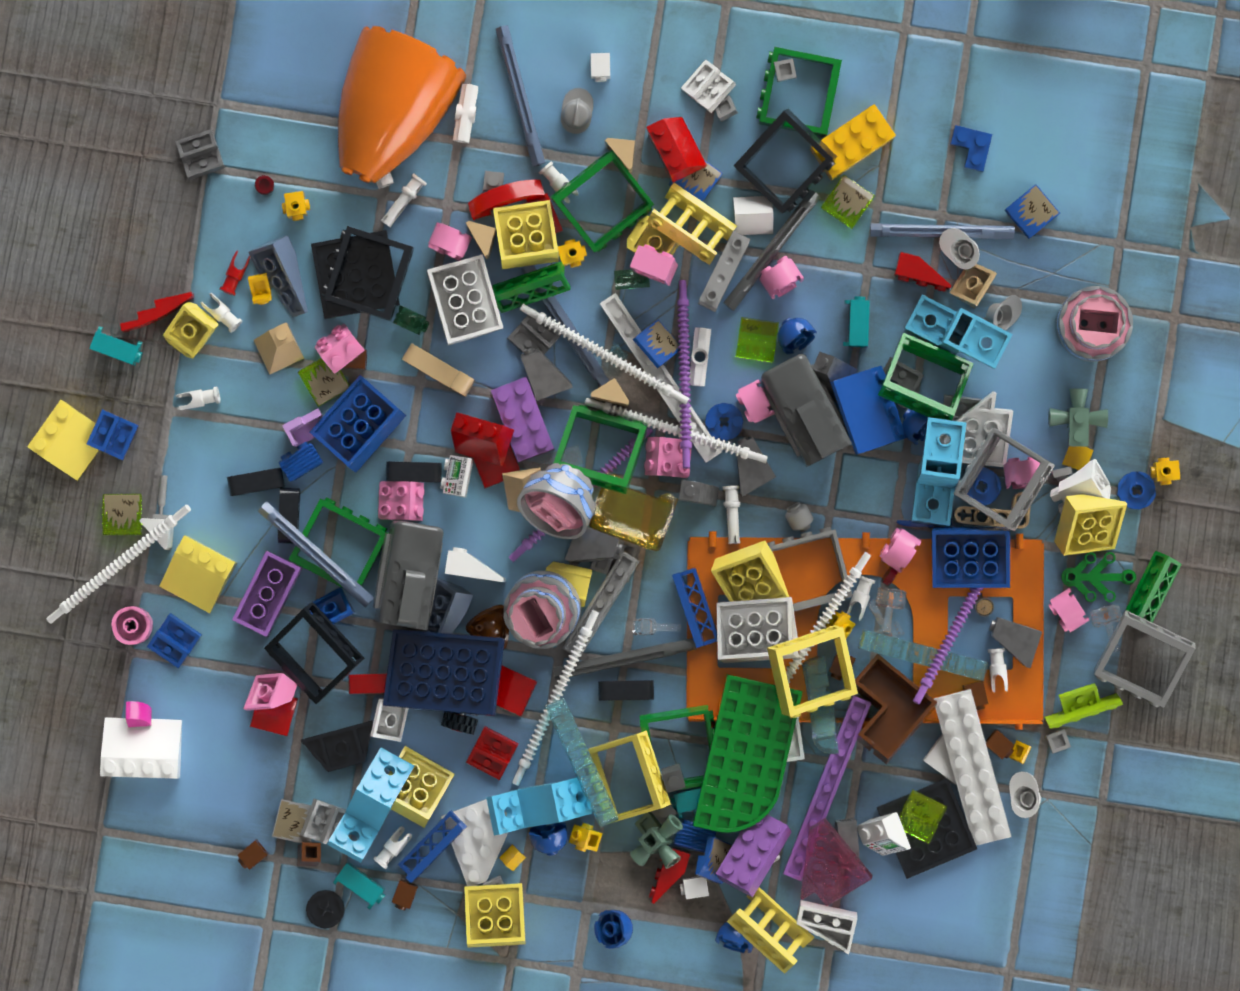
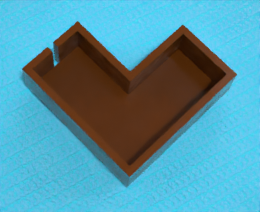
M877 654L855 679L857 692L879 710L858 734L857 741L869 751L874 749L873 754L887 765L933 712L937 701L925 693L919 705L914 703L913 699L919 687L882 656Z

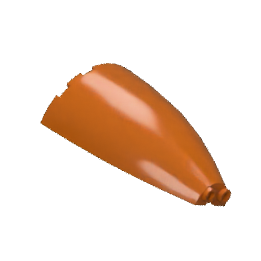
M367 26L364 27L351 56L341 93L338 115V152L341 171L348 175L358 174L360 175L359 179L363 182L376 183L400 165L429 137L453 103L466 79L463 69H457L455 62L448 56H439L436 52L437 49L411 36L392 29L391 32H386L383 27L372 26L371 29Z

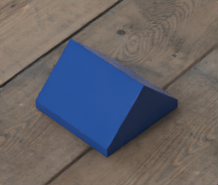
M342 587L313 601L333 624L355 613Z

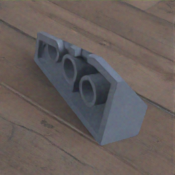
M288 235L249 251L248 253L259 274L267 273L270 288L274 287L278 292L279 300L292 317L307 313L296 252Z
M437 578L428 630H423L422 632L452 634L467 613L473 594L461 586Z

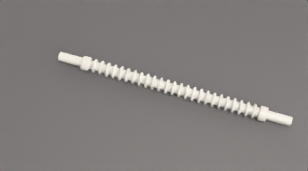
M525 304L521 306L520 311L536 319V322L540 325L543 323L544 327H549V330L554 329V333L557 331L558 335L563 334V338L568 337V341L573 340L572 343L577 342V346L582 345V349L587 348V351H592L591 354L596 353V357L601 356L602 360L610 361L611 365L615 364L616 368L624 369L625 373L629 372V375H634L635 379L638 377L639 381L643 380L644 384H649V387L657 388L658 392L662 391V394L666 397L671 396L679 402L687 404L689 398L674 390L670 384L665 385V382L661 383L660 379L656 380V377H651L650 373L642 372L641 368L637 369L636 365L632 366L631 362L628 364L627 360L623 361L622 357H617V354L614 356L613 352L609 353L608 349H603V346L598 347V343L595 345L593 344L594 341L589 342V338L584 339V335L579 336V333L575 334V330L570 331V327L565 328V325H560V322L556 323V319L551 320V317H546L545 313H539Z
M590 398L585 400V405L600 409L607 414L611 413L612 416L616 414V416L627 418L628 421L631 419L632 422H642L648 428L652 426L653 429L658 428V431L662 429L664 433L668 431V434L673 433V436H676V434L679 438L682 436L680 434L682 429L679 428V425L674 426L673 423L669 425L668 421L664 423L663 420L658 421V418L654 420L652 416L648 418V415L637 414V411L633 413L632 410L627 411V408L622 409L621 406L617 408V405L612 406V403L609 402L602 403ZM694 430L689 435L692 437L691 440H694V443L698 441L699 444L704 443V446L710 445V448L714 446L715 449L720 448V451L725 450V453L729 451L731 455L733 453L736 456L740 455L743 459L750 458L762 463H766L768 456L750 451L748 447L741 448V445L737 447L735 443L731 445V442L725 443V440L720 441V438L716 440L714 436L710 438V435L705 436L704 433L700 435L699 432L694 433Z
M185 505L174 515H169L165 521H162V524H158V528L154 527V531L151 530L150 534L142 537V541L138 540V544L135 543L134 547L126 550V554L122 553V557L119 556L118 560H114V563L106 566V570L103 569L102 573L99 572L98 576L90 579L86 586L83 585L82 589L79 588L78 592H74V595L63 601L59 608L46 618L47 621L52 624L64 613H69L72 608H75V604L78 605L79 601L82 602L83 598L91 595V592L98 589L99 585L102 586L103 582H106L107 579L118 573L119 569L121 570L123 566L134 560L135 556L138 557L139 553L150 547L151 543L154 544L155 540H158L159 537L167 533V530L170 531L171 528L175 527L178 524L177 521L191 511L190 507Z
M864 552L855 568H851L849 571L850 575L846 576L847 580H843L844 584L840 585L841 589H837L838 593L834 594L835 598L831 599L832 603H828L829 607L825 608L826 612H822L823 616L819 617L820 621H816L817 625L813 626L814 630H810L811 633L827 628L826 624L830 623L829 619H833L832 615L836 614L835 610H839L838 605H842L841 601L845 600L844 596H848L847 592L851 591L850 587H854L853 583L857 582L856 578H860L862 575L861 571L871 557L869 553ZM811 646L799 650V658H792L793 662H789L790 666L786 667L788 683H790V678L793 679L792 675L796 674V669H799L798 666L803 664L801 661L805 660V655H809L807 652L811 651Z
M595 610L591 611L585 627L581 628V635H578L579 640L575 641L577 644L573 645L572 655L568 656L570 659L566 660L567 665H564L565 670H562L563 674L559 675L558 685H555L556 689L552 690L551 700L549 699V704L545 705L547 709L543 710L544 714H541L542 719L538 720L540 724L536 725L538 728L534 729L535 734H532L533 738L529 739L531 743L527 744L528 749H525L526 753L522 754L523 758L518 763L520 766L512 781L517 786H519L526 769L530 768V760H533L532 756L536 755L534 751L538 750L537 745H540L539 741H542L541 736H544V731H547L548 721L552 720L550 717L554 716L555 706L559 705L557 702L561 701L560 696H563L562 691H565L564 687L568 686L567 681H570L571 672L575 671L574 666L576 667V662H579L578 657L582 656L580 653L584 651L583 647H586L585 642H588L587 638L592 635V627L599 615V612Z

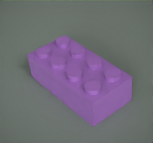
M527 377L491 390L504 426L514 429L510 443L518 463L554 450Z
M266 551L232 620L269 637L303 568L270 551Z
M767 814L755 825L741 830L717 870L716 875L721 881L753 898L790 836V828L788 825Z

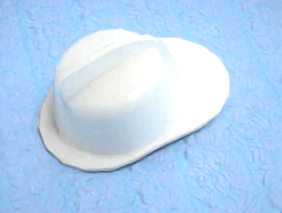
M956 228L947 229L942 233L939 240L940 248L956 266L966 270L971 269L977 264L980 253L978 245L974 240Z
M1018 772L1010 780L1011 806L1016 815L1022 818H1029L1038 811L1041 796L1037 781L1033 775L1028 772Z

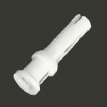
M414 173L412 174L413 178L406 187L403 186L401 190L403 192L381 219L390 228L412 199H416V194L427 184Z
M723 486L725 491V502L723 505L727 508L728 544H740L738 507L741 505L738 501V489H740V486Z

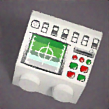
M450 455V458L445 460L444 470H447L446 478L442 477L440 489H444V494L467 497L473 459Z
M897 812L869 819L857 826L863 845L882 856L911 848Z

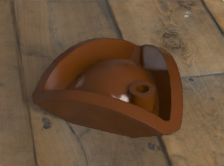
M504 605L492 606L474 616L466 624V631L471 636L505 639V649L508 644L509 629L504 620Z

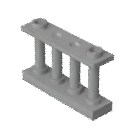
M735 231L732 232L699 299V305L716 312L751 239Z

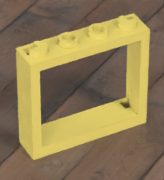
M833 625L767 648L783 715L797 718L803 712H814L818 710V707L832 706L835 704V701L849 700L852 698L851 696L858 694L843 627ZM834 639L845 689L793 706L782 656Z
M647 731L581 751L583 763L586 766L588 778L592 784L594 796L598 802L600 814L605 825L671 805ZM633 742L653 804L617 814L597 752Z

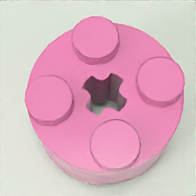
M437 222L428 242V248L460 261L464 258L472 237L466 233L461 234L462 232Z
M787 256L777 261L778 264L774 267L768 266L761 271L762 275L759 280L771 299H775V295L778 297L785 295L797 287L795 283L798 280L800 282L804 280L793 260L788 259Z
M759 379L738 389L739 393L736 394L740 405H745L747 409L744 413L748 421L755 424L775 414L774 410L771 411V405L763 391L765 388L758 386L761 384Z
M1027 457V460L1020 461L1019 458L1008 459V462L1003 465L1006 489H1009L1011 485L1013 489H1025L1040 463L1031 457Z
M896 528L891 535V543L884 545L880 552L881 561L901 573L902 568L905 569L916 552L915 547L921 544V540L903 528Z
M1068 588L1052 598L1048 606L1054 615L1059 614L1061 618L1059 623L1064 631L1069 630L1071 633L1090 620L1088 616L1086 618L1083 617L1086 613L1073 594L1069 595L1072 591Z
M124 607L114 615L111 623L112 631L115 638L123 644H140L151 635L153 620L149 613L141 607ZM135 621L134 625L136 628L130 630L128 623Z

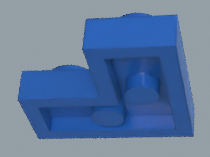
M955 125L950 145L969 149L964 168L980 172L984 171L993 134Z

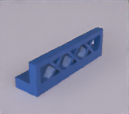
M696 568L673 574L672 577L696 648L717 642V630ZM693 573L695 582L692 587L685 584L683 576ZM693 591L701 596L698 605L690 600ZM699 609L707 614L705 623L698 621L696 618ZM706 627L713 631L715 638L704 642L702 633Z
M452 810L398 864L407 874L405 878L410 883L415 881L467 828ZM449 817L457 823L453 829H446V821ZM435 832H443V839L439 843H433V834ZM421 846H430V853L427 856H420ZM409 859H417V866L411 871L405 863Z

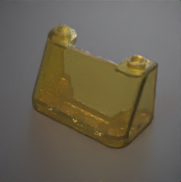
M606 473L607 475H611V476L620 478V476H618V475H616V474H608V473ZM601 487L589 527L643 548L659 551L665 539L678 498L669 493L662 494L659 498L631 488H628L627 494H622Z

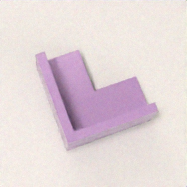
M316 409L303 417H297L282 425L294 447L297 448L302 443L315 438L310 431L323 417L320 409Z

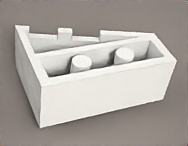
M800 900L796 924L814 935L825 939L828 943L835 945L849 955L857 923V912Z

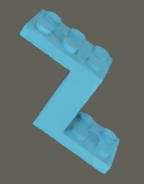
M923 294L904 328L954 355L961 352L993 369L996 368L1013 335L962 308L956 312ZM927 315L935 317L936 322L934 325L929 326L926 324L925 317ZM987 337L991 340L992 345L990 348L982 347L981 340Z
M928 417L923 457L917 471L911 522L950 526L953 493L960 480L966 422ZM947 435L950 438V443L942 444L939 437ZM935 500L938 503V508L931 510L928 507V502Z
M380 748L358 785L345 814L327 845L361 863L384 824L414 765ZM384 770H391L393 775H387ZM348 835H355L358 840L353 841Z
M588 775L556 783L525 787L486 797L494 836L527 827L559 823L596 813Z

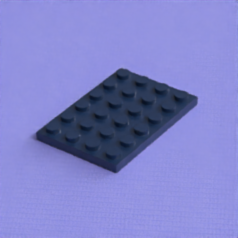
M393 629L383 706L495 716L505 639Z

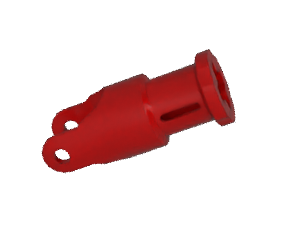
M238 250L229 264L224 284L219 288V290L232 296L236 295L235 289L238 282L242 280L250 260V256H248L244 267L241 270L237 269L234 266V261Z

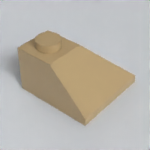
M287 322L254 339L269 375L304 359Z

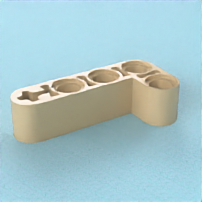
M412 343L401 359L464 397L467 396L475 383V380L470 376L458 371Z
M1023 492L1017 493L1012 497L1011 510H991H993L996 513L1004 514L1005 518L1007 519L1013 507L1017 503V497L1021 496ZM961 506L953 512V519L959 524L1005 527L988 515H986L984 522H979L976 516L980 510L975 507ZM1030 507L1024 516L1023 525H1018L1017 529L1025 528L1029 524ZM964 510L965 514H972L973 522L970 521L971 517H965L961 520V517L957 514Z

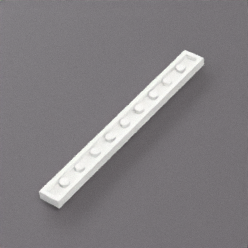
M615 293L601 302V307L643 370L646 371V374L650 373L651 377L655 376L656 380L660 379V382H665V385L670 384L674 390L681 393L665 366L662 365L657 369L632 340L641 333V330L617 294ZM660 391L659 394L680 424L682 419L679 416L682 413L679 411L682 408L679 405L682 403L671 396L666 397ZM690 407L691 413L689 415H691V418L689 420H691V423L689 425L692 428L689 431L694 430V433L699 432L700 435L702 433L705 436L710 435L693 408ZM691 440L705 463L722 453L719 448L715 449L714 446L710 448V445L704 446V443L699 444L698 441L694 443V440Z

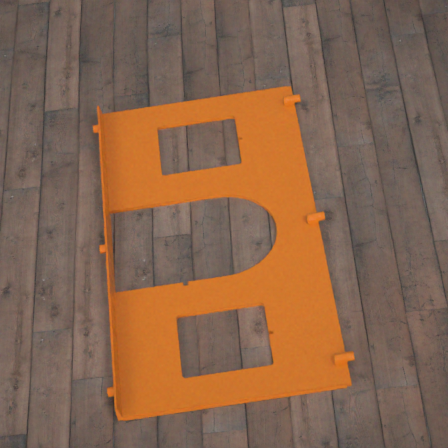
M709 531V537H689L687 570L693 568L697 570L716 630L718 596L725 595L711 572L715 559L762 541L767 543L775 541V545L783 543L782 539L784 538L740 537V544H728V537H716L717 531ZM862 532V538H838L847 575H850L849 571L851 568H855L864 552H867L871 557L862 569V575H873L883 578L890 566L881 561L880 552L886 543L888 545L891 543V538H870V532ZM1017 533L1016 539H1010V588H983V590H980V593H982V597H1012L1013 622L1042 631L1031 668L1025 667L1013 656V667L1011 670H1007L1008 691H1005L1003 678L997 675L995 678V692H993L990 670L949 669L948 656H945L946 660L942 661L943 666H940L941 670L937 671L938 675L934 676L936 679L932 680L933 685L927 689L926 693L932 698H937L964 691L963 685L983 681L988 704L984 705V709L977 710L980 724H1015V730H1023V724H1043L1044 543H1042V540L1023 539V534ZM823 538L772 552L788 595L792 597L793 604L825 596L836 584L842 581L831 538ZM920 539L921 544L915 547L916 552L905 569L902 568V572L897 573L892 582L904 594L912 611L913 657H917V660H913V683L919 688L922 678L926 677L924 674L928 673L927 669L931 668V663L933 664L932 659H935V654H938L937 650L941 649V644L943 645L942 640H946L945 635H948V598L950 596L968 597L967 593H971L970 588H933L932 539ZM693 573L687 575V585L692 587L695 582ZM693 591L690 600L698 605L701 596ZM821 605L794 612L798 637L810 634V630H814L813 626L817 625L816 621H818ZM699 609L696 618L698 621L705 623L707 614ZM687 622V639H691L693 636ZM705 627L702 633L704 642L715 638L713 631ZM717 642L696 648L697 650L687 651L686 708L708 705L709 711L713 710L714 722H711V727H715L727 674L775 685L772 668H719ZM817 644L814 647L811 646V651L807 652L809 655H805V660L801 661L803 664L798 666L799 669H796V674L792 675L793 679L790 678L789 688L803 691L800 704L817 698ZM783 659L786 671V667L790 666L789 662H793L792 659ZM936 708L923 723H939ZM806 711L801 713L799 717V722L842 723L843 718H817V711ZM704 714L689 716L688 722H705ZM865 718L862 725V729L869 723V721L872 718Z

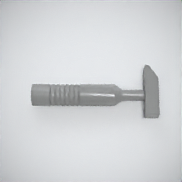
M160 475L158 494L159 514H153V519H166L169 516L163 515L168 478L165 475Z

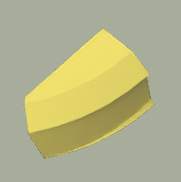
M648 215L637 222L627 238V248L634 253L638 245L644 247L645 244L654 247L658 251L657 253L662 254V251L671 255L679 247L678 243L646 222L649 218Z
M187 302L181 307L163 336L171 346L184 356L194 358L219 324L215 318L198 307L197 304Z
M553 561L546 567L545 571L554 572L566 578L576 589L581 607H585L593 570Z

